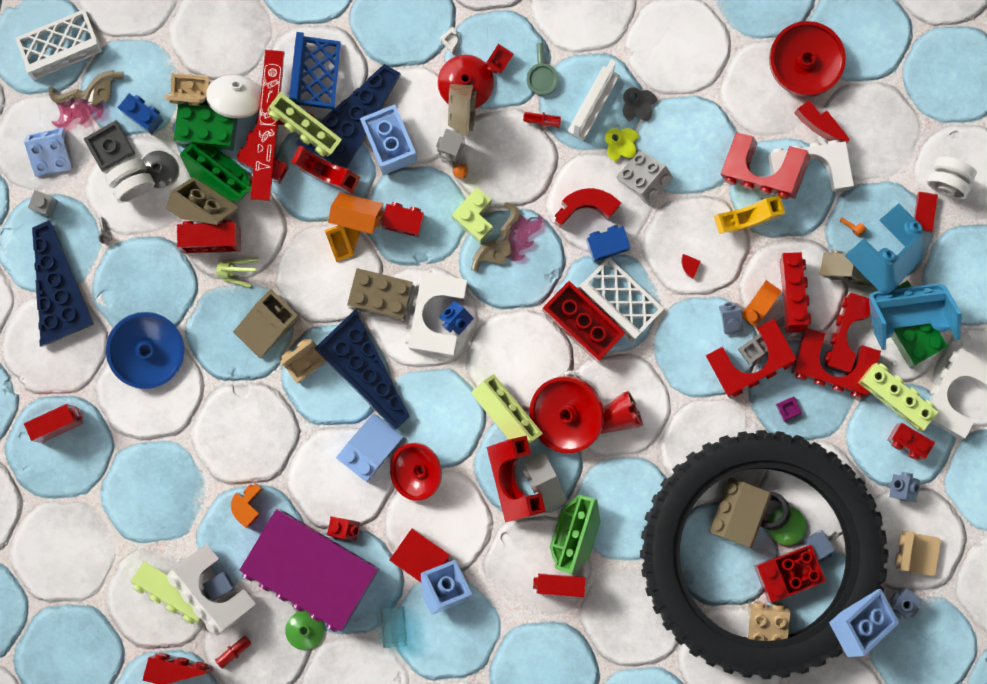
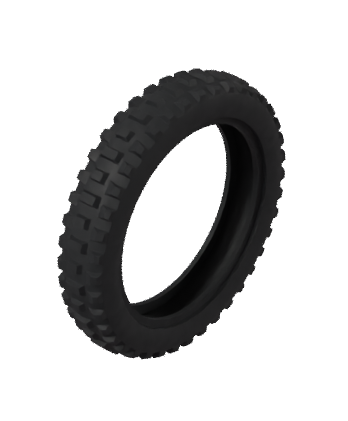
M757 430L756 434L744 431L738 432L737 437L730 438L726 435L720 437L719 442L713 444L708 442L702 445L703 450L698 453L691 452L686 456V462L677 464L672 469L674 473L668 479L664 478L660 484L662 489L657 495L654 494L651 500L653 507L649 512H646L644 518L647 521V525L644 526V531L641 533V539L644 540L642 550H640V558L644 559L641 572L642 577L647 579V588L645 590L647 596H652L653 598L652 603L655 613H660L664 621L662 625L667 631L672 630L675 640L680 645L685 644L690 649V654L696 658L700 655L701 658L706 660V664L712 667L715 665L721 666L723 671L729 674H733L736 671L746 678H751L752 675H759L762 679H771L772 675L787 678L793 672L804 674L809 672V667L825 665L826 659L838 657L843 653L842 646L829 622L840 612L874 591L881 589L884 592L885 589L881 586V583L886 582L887 569L884 568V564L887 563L889 557L888 549H884V545L887 544L885 530H881L883 518L880 511H875L877 505L872 494L866 493L868 489L861 478L856 479V473L847 463L843 465L842 460L838 458L837 454L832 451L827 453V449L821 447L820 444L816 442L810 444L809 441L804 440V437L795 435L792 438L791 435L776 431L775 434L767 433L766 430ZM769 469L784 472L801 479L813 487L827 501L842 529L846 552L845 569L836 596L823 614L814 622L795 633L789 634L786 639L772 641L753 640L724 630L708 618L698 607L683 577L680 562V542L690 511L698 499L712 485L739 471Z

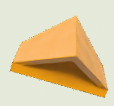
M339 225L324 230L336 262L354 256L360 231Z

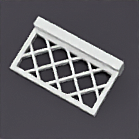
M85 9L15 38L25 63V69L33 81L103 52ZM84 17L85 21L82 27L74 25L78 18ZM59 26H68L64 34L57 32ZM72 28L80 30L76 38L69 36ZM84 32L89 33L92 39L85 42L80 40ZM42 33H51L47 41L40 39ZM55 35L62 37L59 45L51 43ZM28 39L33 40L29 49L23 47L22 44L23 41ZM67 39L74 41L72 47L68 49L63 48ZM38 42L45 45L41 53L34 51ZM49 46L56 48L55 53L51 56L45 55ZM32 54L39 56L37 62L29 63Z
M611 59L607 67H602L567 133L582 141L588 135L620 76L614 72L615 60Z
M610 257L578 287L587 298L625 332L624 336L631 343L664 310L655 299ZM607 264L614 269V275H604V267ZM592 279H601V288H594L589 282ZM604 279H614L615 288H604ZM617 279H625L628 282V288H618ZM605 292H615V301H608L605 298ZM618 292H628L629 301H618ZM631 292H639L642 295V301H632ZM619 305H629V314L619 312ZM632 305H642L643 314H632ZM645 305H653L657 311L654 314H646ZM633 318H643V326L640 329L633 325Z

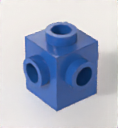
M453 301L439 317L444 322L442 326L448 332L454 331L458 335L474 319L456 301Z

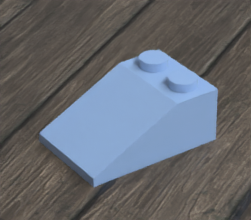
M395 104L360 118L383 175L418 162L416 152Z
M373 413L349 440L336 459L368 483L403 439V436Z
M878 589L840 612L829 624L847 657L865 656L899 624V621L882 590Z

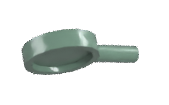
M540 42L536 43L538 64L530 68L527 73L526 82L532 93L538 96H546L555 91L558 85V74L554 67L545 64L544 43Z

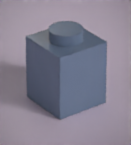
M819 530L803 540L806 546L812 545L818 561L821 559L823 562L832 557L831 553L835 551L823 530Z
M222 572L203 583L205 587L203 592L212 601L235 589L227 572Z

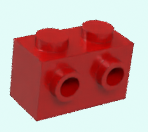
M396 202L386 204L381 227L385 230L419 238L424 220V212H421V209L417 207L403 208L402 204Z
M902 422L895 425L887 441L892 443V447L899 451L904 450L909 453V457L916 461L926 459L935 444L934 441Z

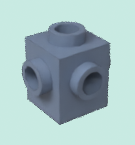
M911 473L893 474L889 497L916 503L917 495L920 491V480L913 478Z
M902 587L899 592L896 591L889 600L891 603L889 605L896 617L902 619V617L909 619L917 614L919 610L918 605L922 599L909 589Z

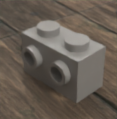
M446 128L443 137H439L436 145L442 162L449 165L458 163L465 145L464 135Z

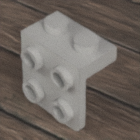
M638 151L617 175V180L637 192L642 201L647 205H650L658 197L660 192L673 178L666 165L642 151Z

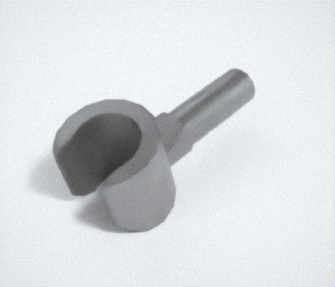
M101 217L99 218L101 234L98 237L99 242L103 243L102 238L104 235H107L110 242L112 237L107 233L104 218Z

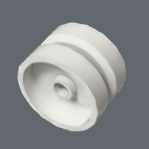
M938 157L933 167L936 172L930 174L927 181L928 186L945 196L966 199L971 189L969 184L973 183L977 175L976 169L955 158Z
M137 158L126 161L106 174L105 180L110 188H115L113 195L118 203L134 200L154 187L155 182L152 176L146 173L147 167L142 159Z

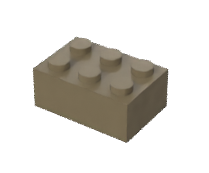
M357 268L347 306L351 309L405 321L414 284L412 281Z

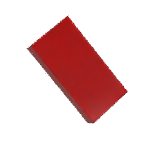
M919 191L917 193L914 219L921 224L924 232L931 233L933 231L938 194Z

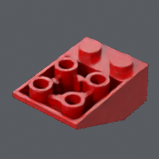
M812 545L753 565L767 601L770 603L826 582Z
M159 652V654L155 653V655L148 657L142 681L154 684H169L207 674L213 668H209L208 664L204 662L189 663L187 658L178 657L173 659L170 658V654Z

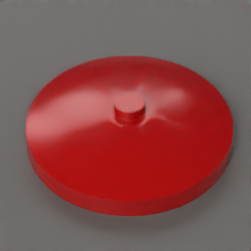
M814 21L797 22L783 29L775 38L769 53L770 70L777 83L786 91L804 97L817 96L830 90L841 78L846 64L845 49L838 35L829 27Z
M559 376L543 383L534 393L529 408L531 420L543 433L538 439L548 448L560 453H576L588 448L598 439L604 426V407L598 393L587 382L573 376Z

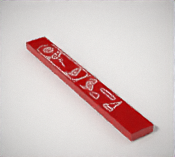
M265 50L251 200L270 201L278 121H275L268 115L270 112L267 109L281 92L284 51Z

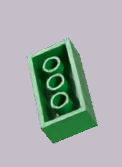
M907 280L902 284L898 285L895 289L912 286ZM931 324L894 328V334L891 336L909 368L948 347L939 331L934 329Z

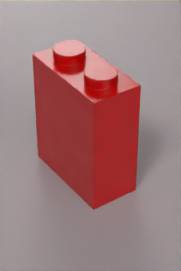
M65 404L23 424L31 441L43 443L84 424L82 421L84 416L80 408Z
M411 528L389 559V561L421 583L422 572L448 563L451 560L448 559L449 553L413 528Z
M538 573L537 577L533 578V589H536L537 594L584 597L586 577Z

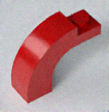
M302 146L298 147L291 161L292 164L300 168L299 170L307 175L350 194H353L361 178L349 169L334 165Z
M595 188L580 189L562 200L561 205L565 209L561 208L555 214L556 219L554 223L561 228L574 212L583 208L594 209L608 220L621 206V202L604 190Z

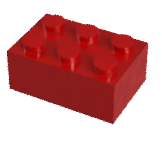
M223 220L217 225L203 222L202 224H194L193 221H183L182 224H177V248L184 254L241 252V229L236 223H232V220Z

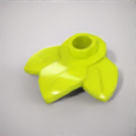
M613 128L608 130L605 134V141L608 145V157L613 162H617L620 156L633 158L636 155V147L633 142L639 138L638 133L630 128L622 130ZM613 134L617 135V141L612 139Z

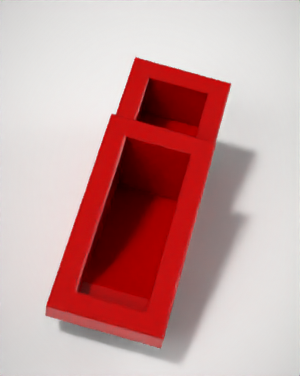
M810 100L795 111L794 114L801 122L819 136L829 141L839 140L840 142H846V144L850 141L849 137L830 113L826 110L820 114Z

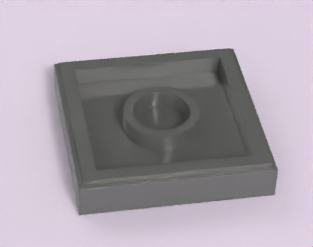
M117 120L83 138L102 172L136 154Z

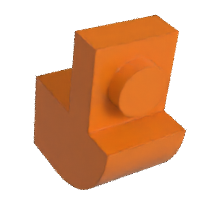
M765 280L742 312V318L756 327L772 307L781 290Z
M256 483L254 485L250 484L243 491L244 496L236 492L231 501L233 516L245 528H249L261 515L250 504L263 490Z

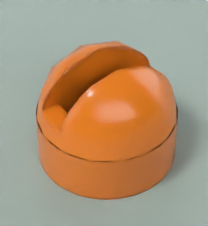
M457 164L454 166L453 174L456 178L466 179L467 164Z

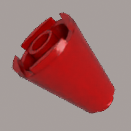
M629 391L623 392L604 406L605 419L601 434L643 426L640 412L637 411L635 400Z

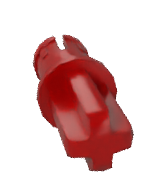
M524 112L523 122L540 124V127L560 128L561 116L548 115L545 112H542V114Z
M243 636L235 644L228 646V649L216 658L215 662L221 669H224L233 659H238V655L251 645L250 639L247 636Z

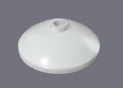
M240 75L223 76L214 80L207 89L206 98L209 106L222 116L245 118L259 111L261 87L247 77Z

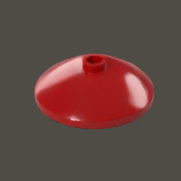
M459 55L448 60L442 66L437 80L438 90L442 99L449 105L450 84L473 85V91H476L474 109L482 106L491 96L494 86L493 74L487 69L488 65L482 59L473 55ZM464 76L469 78L467 82L462 81Z
M416 442L408 443L398 448L394 453L390 463V476L394 487L402 496L409 500L420 501L431 497L438 490L442 479V468L437 455L428 446Z

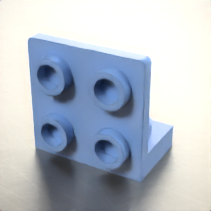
M64 127L26 136L24 144L35 177L72 169L64 142L66 136Z

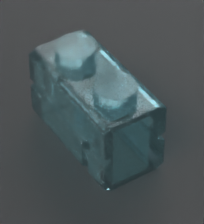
M405 607L380 608V612H377V623L381 624L382 632H378L379 644H383V648L407 646Z

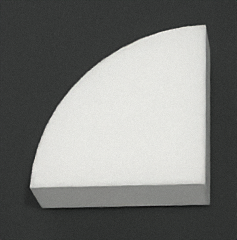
M451 27L439 39L452 54L458 45V36L454 27Z

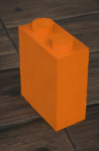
M339 192L331 205L328 223L373 234L374 230L379 228L385 210L382 209L384 203Z

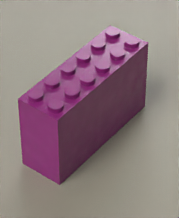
M276 509L239 571L243 573L242 577L251 582L256 580L260 583V588L267 592H276V597L284 602L291 601L294 603L292 607L301 612L306 610L311 613L309 615L310 618L317 622H326L327 628L337 632L338 630L342 631L345 629L380 568L283 510Z

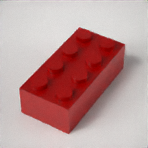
M570 281L542 308V312L597 363L625 334L619 326Z

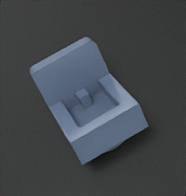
M727 302L719 306L724 334L744 331L742 312L738 303Z

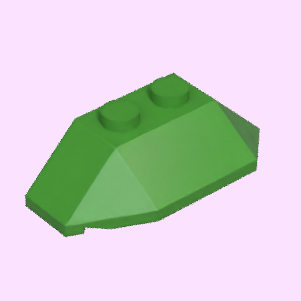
M579 494L576 499L561 509L550 544V550L557 570L574 575L589 560L601 523L596 499Z

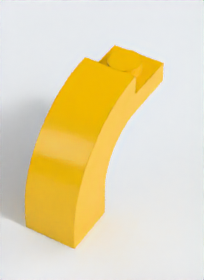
M774 196L765 198L745 208L719 213L714 216L719 234L748 229L786 213L781 198Z

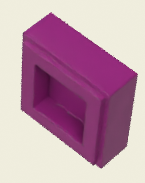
M794 396L776 404L783 422L802 414Z

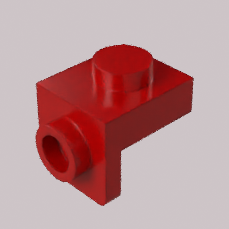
M498 43L485 63L488 65L487 69L494 74L498 72L501 74L514 53Z
M330 516L327 536L356 541L360 522Z

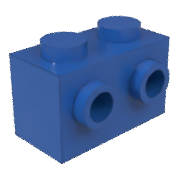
M129 93L117 108L152 135L163 122L159 116L160 112L152 105L147 107L144 104L145 100L137 94L133 96Z

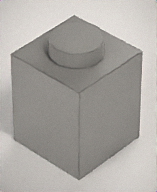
M34 190L28 208L35 213L52 218L58 200L53 196Z

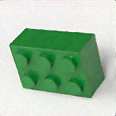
M178 104L174 141L180 146H189L191 143H196L200 146L234 151L238 118L222 116L210 106Z

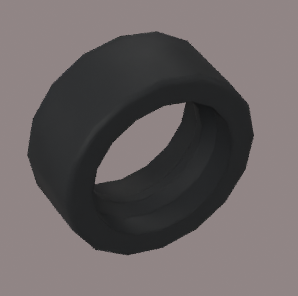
M770 492L772 493L770 500L778 501L783 508L781 518L775 522H767L763 519L760 526L767 530H778L788 523L791 516V508L782 495Z

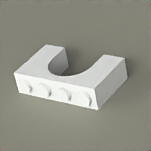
M833 140L826 145L813 143L810 144V147L805 148L802 145L794 146L807 150L811 156L810 159L818 160L825 166L828 172L831 193L850 190L854 186L846 142ZM784 148L774 149L768 156L771 175L776 173L783 164L787 150L784 151Z
M422 272L421 277H417L416 288H419L418 296L414 295L412 306L415 307V312L410 315L409 325H412L411 333L407 332L405 344H408L409 349L454 357L457 336L436 333L430 330L424 323L423 313L426 306L437 298L464 301L468 284L467 280Z
M962 348L950 354L948 358L950 363L947 368L944 367L940 372L939 378L941 379L938 384H934L929 392L931 397L928 400L935 405V410L938 411L930 423L960 440L966 438L974 421L955 411L949 404L947 392L950 384L956 378H966L987 389V363Z
M206 544L174 567L166 577L169 583L180 592L182 599L193 608L195 615L203 620L208 631L217 637L249 612L256 603L244 589L224 603L211 602L202 595L198 585L199 576L210 569L219 559Z

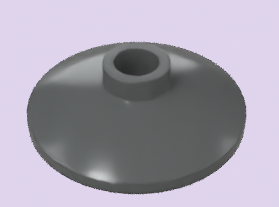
M153 151L142 159L147 167L146 173H149L155 182L154 188L166 187L174 181L178 168L175 159L169 153ZM155 165H160L158 171L154 170Z

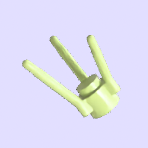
M259 258L218 262L216 269L217 277H223V281L251 288V284L231 278L230 276H234V271L256 272V268L234 267V264L257 262Z

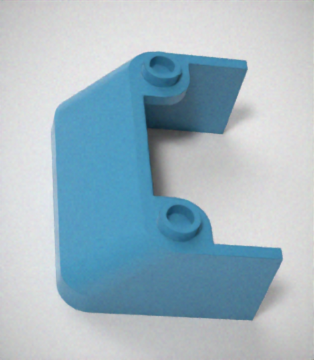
M900 203L879 220L905 246L897 256L888 248H882L877 252L865 238L845 255L883 294L891 293L923 257L922 226Z
M942 284L894 289L889 294L876 291L869 296L874 335L882 350H886V339L893 336L894 328L931 324L939 332L951 330L955 339L960 340L962 313L947 287Z

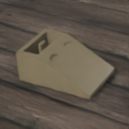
M450 84L448 126L465 137H469V132L473 131L475 121L476 91H473V85Z
M270 289L255 304L233 333L261 359L301 318Z

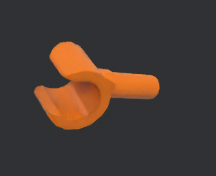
M843 217L840 219V222L850 227L856 236H861L866 232V227L861 222L855 226Z

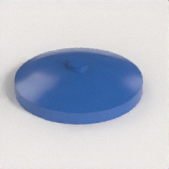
M137 312L124 317L112 328L106 342V358L114 375L123 383L140 389L155 388L167 383L179 371L184 358V342L177 327L166 317L153 312Z

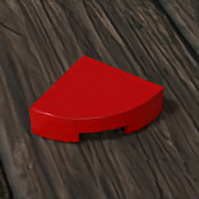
M683 254L681 258L682 268L688 277L694 279L701 261Z

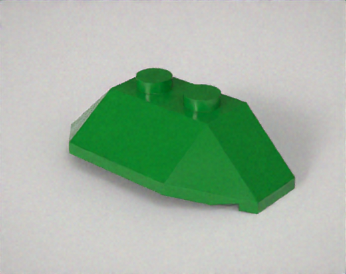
M191 143L180 153V157L191 178L195 177L229 201H240L251 191L247 171L218 149Z

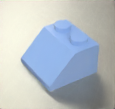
M456 560L421 573L423 598L431 615L461 604L472 595Z

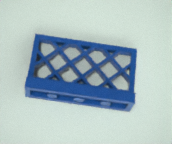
M296 32L289 91L290 100L297 105L334 110L341 41L304 36L303 32ZM306 43L315 44L318 48L310 52L306 47ZM333 46L336 47V51L330 55L324 48ZM321 51L326 58L319 62L314 55ZM309 58L316 63L310 69L304 63ZM328 61L334 65V68L330 71L323 66ZM317 68H320L325 73L319 78L313 73ZM308 74L314 79L309 85L303 81V78ZM326 77L333 82L327 88L321 82ZM316 84L323 89L317 95L311 90ZM308 91L313 98L303 100L301 99V94ZM326 93L331 98V103L322 102L320 97Z

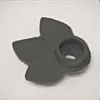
M635 87L628 88L623 95L625 102L623 115L628 121H631L635 116L643 120H650L652 116L650 105L658 101L657 97L649 90L640 91ZM632 93L636 95L635 100H632L630 97Z

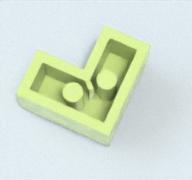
M477 187L452 214V220L479 244L493 231V226L481 216L492 204L491 199Z

